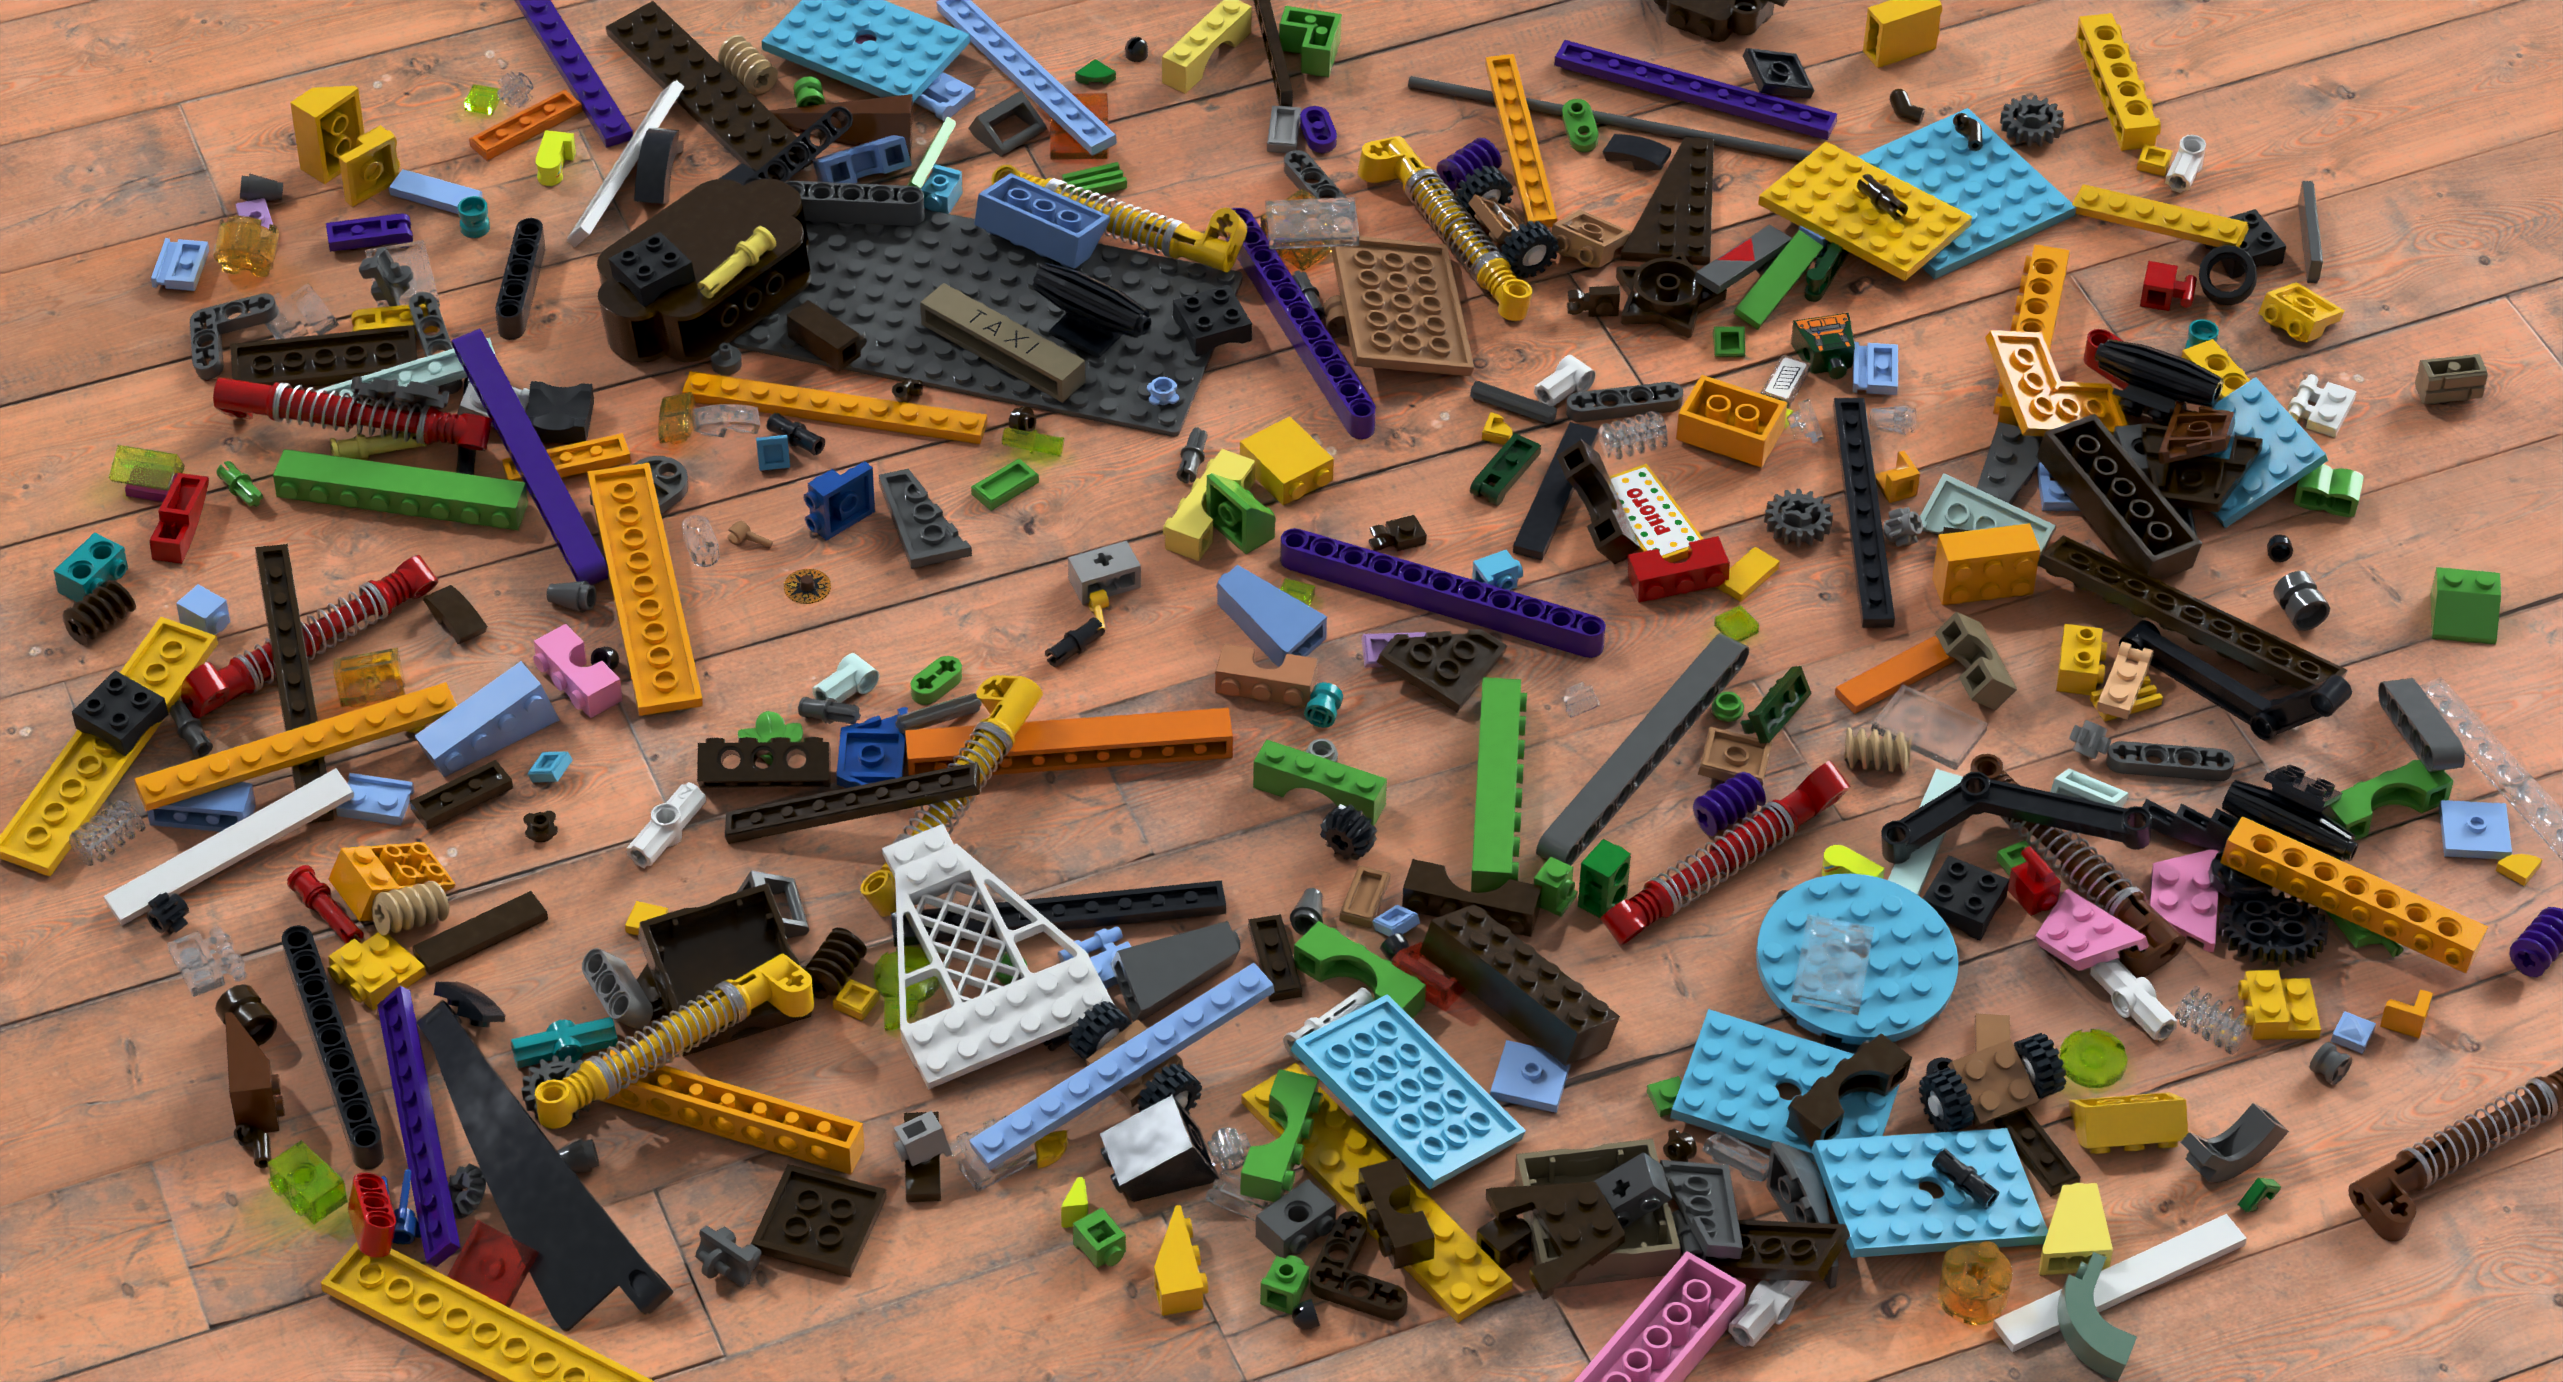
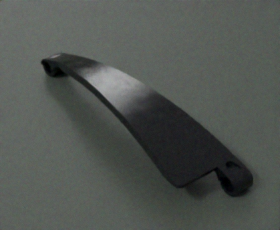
M441 1000L418 1020L417 1024L432 1044L448 1092L483 1176L553 1319L564 1331L571 1330L618 1286L621 1287L644 1315L653 1312L674 1293L671 1287L642 1257L590 1193L462 1027L460 1017L444 1000Z

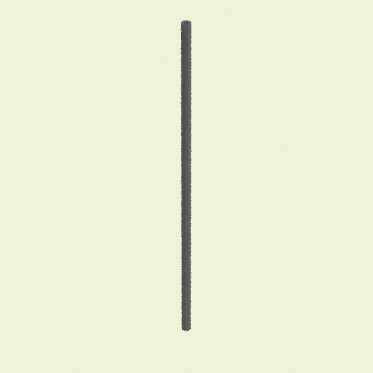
M1409 77V88L1495 104L1492 91L1419 77ZM1526 98L1529 110L1562 116L1564 105ZM1592 110L1595 122L1680 139H1684V137L1714 139V145L1796 161H1802L1812 153V151Z

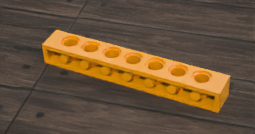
M2034 244L2032 256L2026 255L2023 273H2027L2028 276L2022 275L2019 293H2024V295L2017 296L2015 313L2020 314L2019 316L2013 315L2011 331L2042 333L2050 353L2070 250ZM2000 378L1997 394H2002V397L1996 396L1993 414L1999 415L1998 422L2019 426Z
M2243 816L2227 839L2220 861L2221 864L2465 974L2477 956L2488 926Z
M610 1050L611 1057L617 1054L614 1050ZM648 1063V1070H652L654 1066ZM666 1065L662 1068H656L654 1073H648L645 1078H639L636 1083H630L627 1088H621L618 1093L603 1101L850 1175L853 1173L865 1149L863 1123ZM639 1069V1075H643L645 1071ZM630 1074V1080H634L636 1076ZM621 1079V1085H626L627 1081Z

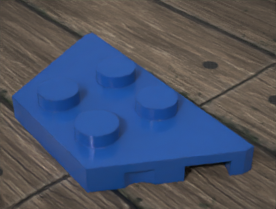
M908 707L897 709L898 715L883 720L878 715L867 719L863 723H855L841 728L836 775L837 785L849 788L903 777L906 736L899 732L895 722L898 716L908 713Z

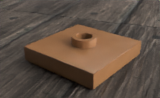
M1709 727L1698 775L1726 781L1729 778H1734L1739 772H1747L1754 776L1763 786L1773 742L1760 744L1758 738Z

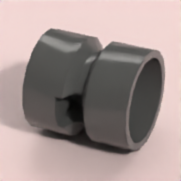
M2305 571L2291 572L2280 579L2274 587L2273 594L2281 608L2285 610L2287 617L2297 630L2306 631L2313 629L2328 617L2330 606L2322 593L2317 590V585L2309 573Z

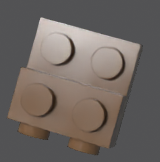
M1582 210L1556 222L1551 230L1559 246V251L1555 252L1566 257L1577 258L1582 264L1590 268H1600L1611 262L1615 250L1625 245L1631 235L1630 231Z

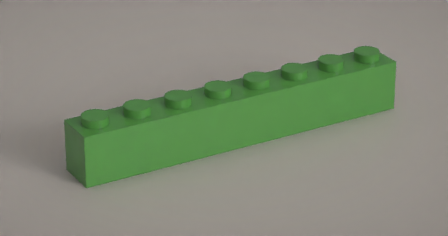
M287 449L283 450L273 474L276 496L280 498L511 530H519L528 506L526 482Z
M1483 677L1471 878V892L1475 893L1496 890L1509 879L1518 881L1519 862H1512L1513 857H1519L1520 837H1514V832H1520L1521 813L1515 812V808H1521L1522 788H1516V783L1523 784L1524 764H1517V759L1524 760L1525 740H1518L1519 735L1525 736L1526 716H1520V712H1526L1527 693H1521V679Z

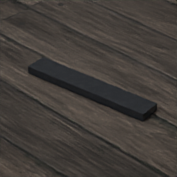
M1573 422L1569 423L1513 544V553L1543 561L1575 490L1566 479L1557 455L1581 439L1594 448L1599 437V429Z

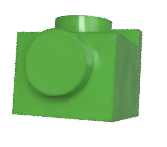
M1550 857L1534 877V884L1542 886L1540 908L1562 917L1578 891L1574 890L1573 866L1553 857Z
M1103 1208L1073 1223V1245L1077 1249L1080 1248L1096 1268L1105 1263L1108 1266H1114L1121 1261L1126 1252V1235Z
M1289 1255L1286 1259L1276 1256L1269 1272L1261 1281L1260 1304L1292 1315V1310L1299 1304L1309 1284V1266H1306L1302 1259L1294 1255Z

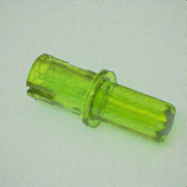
M1005 428L1002 435V444L1004 446L1030 450V454H1034V451L1061 457L1064 437L1039 434L1038 430L1028 432Z

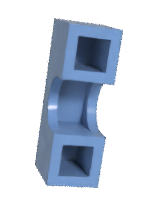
M891 135L812 160L818 182L857 183L858 178L876 173L886 174L912 166L905 138L897 135Z

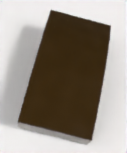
M452 585L424 596L423 601L438 624L445 623L457 644H461L486 632L488 626L471 603Z

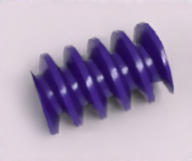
M1477 138L1472 143L1467 144L1449 155L1446 159L1438 162L1436 170L1440 178L1453 192L1456 188H1461L1459 185L1461 180L1467 181L1465 176L1468 173L1471 176L1474 174V169L1478 168L1482 171V166L1500 168L1502 158L1493 143L1486 138Z
M1739 772L1734 778L1727 779L1725 783L1717 785L1713 790L1707 791L1704 795L1694 800L1693 812L1695 819L1705 834L1715 836L1718 830H1725L1728 824L1733 825L1737 822L1738 818H1745L1747 812L1753 813L1756 811L1757 805L1764 806L1766 803L1765 791L1761 783L1750 773Z
M2557 907L2543 909L2511 945L2509 952L2511 961L2522 974L2529 977L2543 975L2545 969H2548L2551 963L2557 959L2558 955L2563 952V909Z

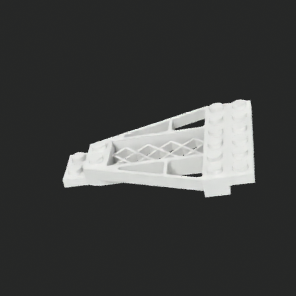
M944 824L882 848V854L895 878L901 1041L914 1067L918 1068L928 1090L1070 1032L1073 1027L1078 1026L1076 1021L1079 1017L1081 1019L1085 1017L1084 1012L1086 1010H1093V1005L1097 1003L1101 1005L1103 1001L1113 1003L1088 953L958 844H953ZM984 882L1033 923L1016 930H1009ZM956 891L972 896L968 907L952 902ZM949 892L946 900L937 898V896ZM978 898L986 913L974 909ZM925 904L941 908L937 920L921 915ZM947 911L963 915L959 927L943 922ZM904 914L930 962V965L907 974L905 973ZM970 918L986 923L981 934L965 929ZM924 925L933 928L930 936L928 935ZM991 926L995 929L1000 940L988 936ZM939 930L955 935L951 946L935 942ZM1045 932L1074 958L1037 973H1032L1028 970L1016 943L1038 933ZM961 937L977 942L973 954L957 949ZM983 945L999 949L995 961L979 956ZM937 952L946 955L944 962H942ZM1005 953H1007L1013 967L1001 963ZM953 957L969 962L964 973L948 968ZM975 964L991 969L987 980L970 976ZM997 971L1013 976L1012 982L1005 986L995 984L993 980ZM933 976L937 977L952 1007L917 1022L908 1023L906 987ZM951 979L960 982L957 990ZM966 984L983 989L980 996L973 999L962 996Z

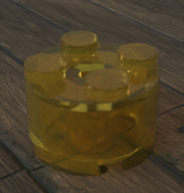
M229 216L227 222L224 223L223 219L219 222L213 257L222 265L221 270L226 273L239 274L241 270L251 271L253 275L258 277H268L270 270L274 266L279 230L272 224L269 225V229L261 226L262 220L247 216Z
M1990 1241L1966 1243L1949 1249L1945 1253L1938 1287V1301L1942 1309L1952 1318L1953 1315L1963 1318L1964 1323L1970 1325H1982L1993 1322L2001 1315L2009 1299L2013 1276L2009 1260L1999 1251V1247Z

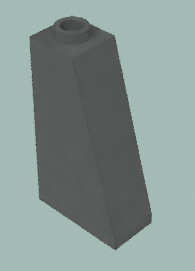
M1225 921L1118 950L1110 965L1133 1022L1137 1019L1142 1022L1232 965L1240 951V939L1238 934L1231 930L1229 922Z

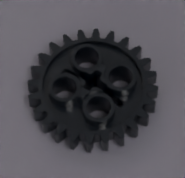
M2271 892L2263 900L2244 902L2231 899V904L2224 905L2223 912H2220L2218 934L2222 935V943H2228L2229 951L2238 950L2237 957L2248 955L2250 956L2249 962L2251 963L2260 959L2263 966H2266L2271 961L2274 962L2276 967H2280L2281 962H2286L2289 966L2293 967L2294 960L2305 964L2307 957L2316 959L2317 952H2323L2324 945H2327L2329 923L2325 922V914H2318L2319 907L2309 908L2308 902H2298L2295 896L2285 898L2284 892H2280L2278 896H2273Z

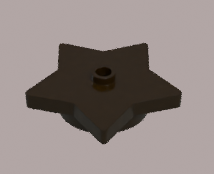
M1678 252L1669 258L1652 259L1640 267L1618 266L1616 269V278L1628 295L1627 302L1622 311V324L1659 323L1687 338H1691L1698 313L1726 300L1727 289L1716 294L1696 282L1695 275L1698 269L1687 261L1683 252Z

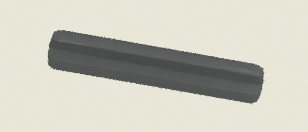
M1475 381L1471 388L1470 396L1473 399L1546 424H1552L1556 418L1557 409L1545 403L1480 381Z
M975 693L900 715L897 717L895 725L901 734H905V730L923 729L978 712L982 702Z

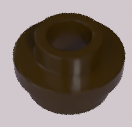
M1022 406L1015 408L1011 412L1009 428L1017 436L1027 437L1036 426V417L1032 408Z

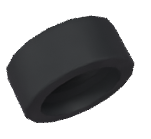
M2224 245L2214 248L2205 255L2200 264L2199 280L2203 293L2217 304L2235 305L2241 303L2252 294L2256 286L2257 271L2253 258L2245 250L2237 246ZM2225 259H2233L2240 262L2246 272L2243 285L2231 292L2216 289L2210 279V272L2213 266Z

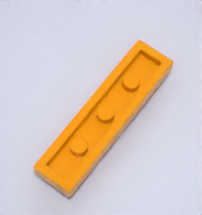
M623 433L546 449L561 478L631 463L630 452ZM510 457L502 459L506 479L523 482Z

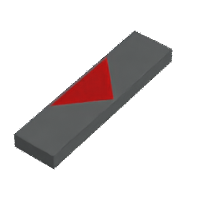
M1769 224L1698 270L1695 275V281L1719 294L1779 255L1791 241L1792 237Z

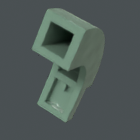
M2093 1252L2088 1264L2081 1261L2075 1277L2070 1274L2068 1275L2058 1300V1322L2062 1335L2073 1353L2094 1371L2118 1382L2137 1337L2110 1325L2097 1311L2094 1303V1288L2107 1257Z

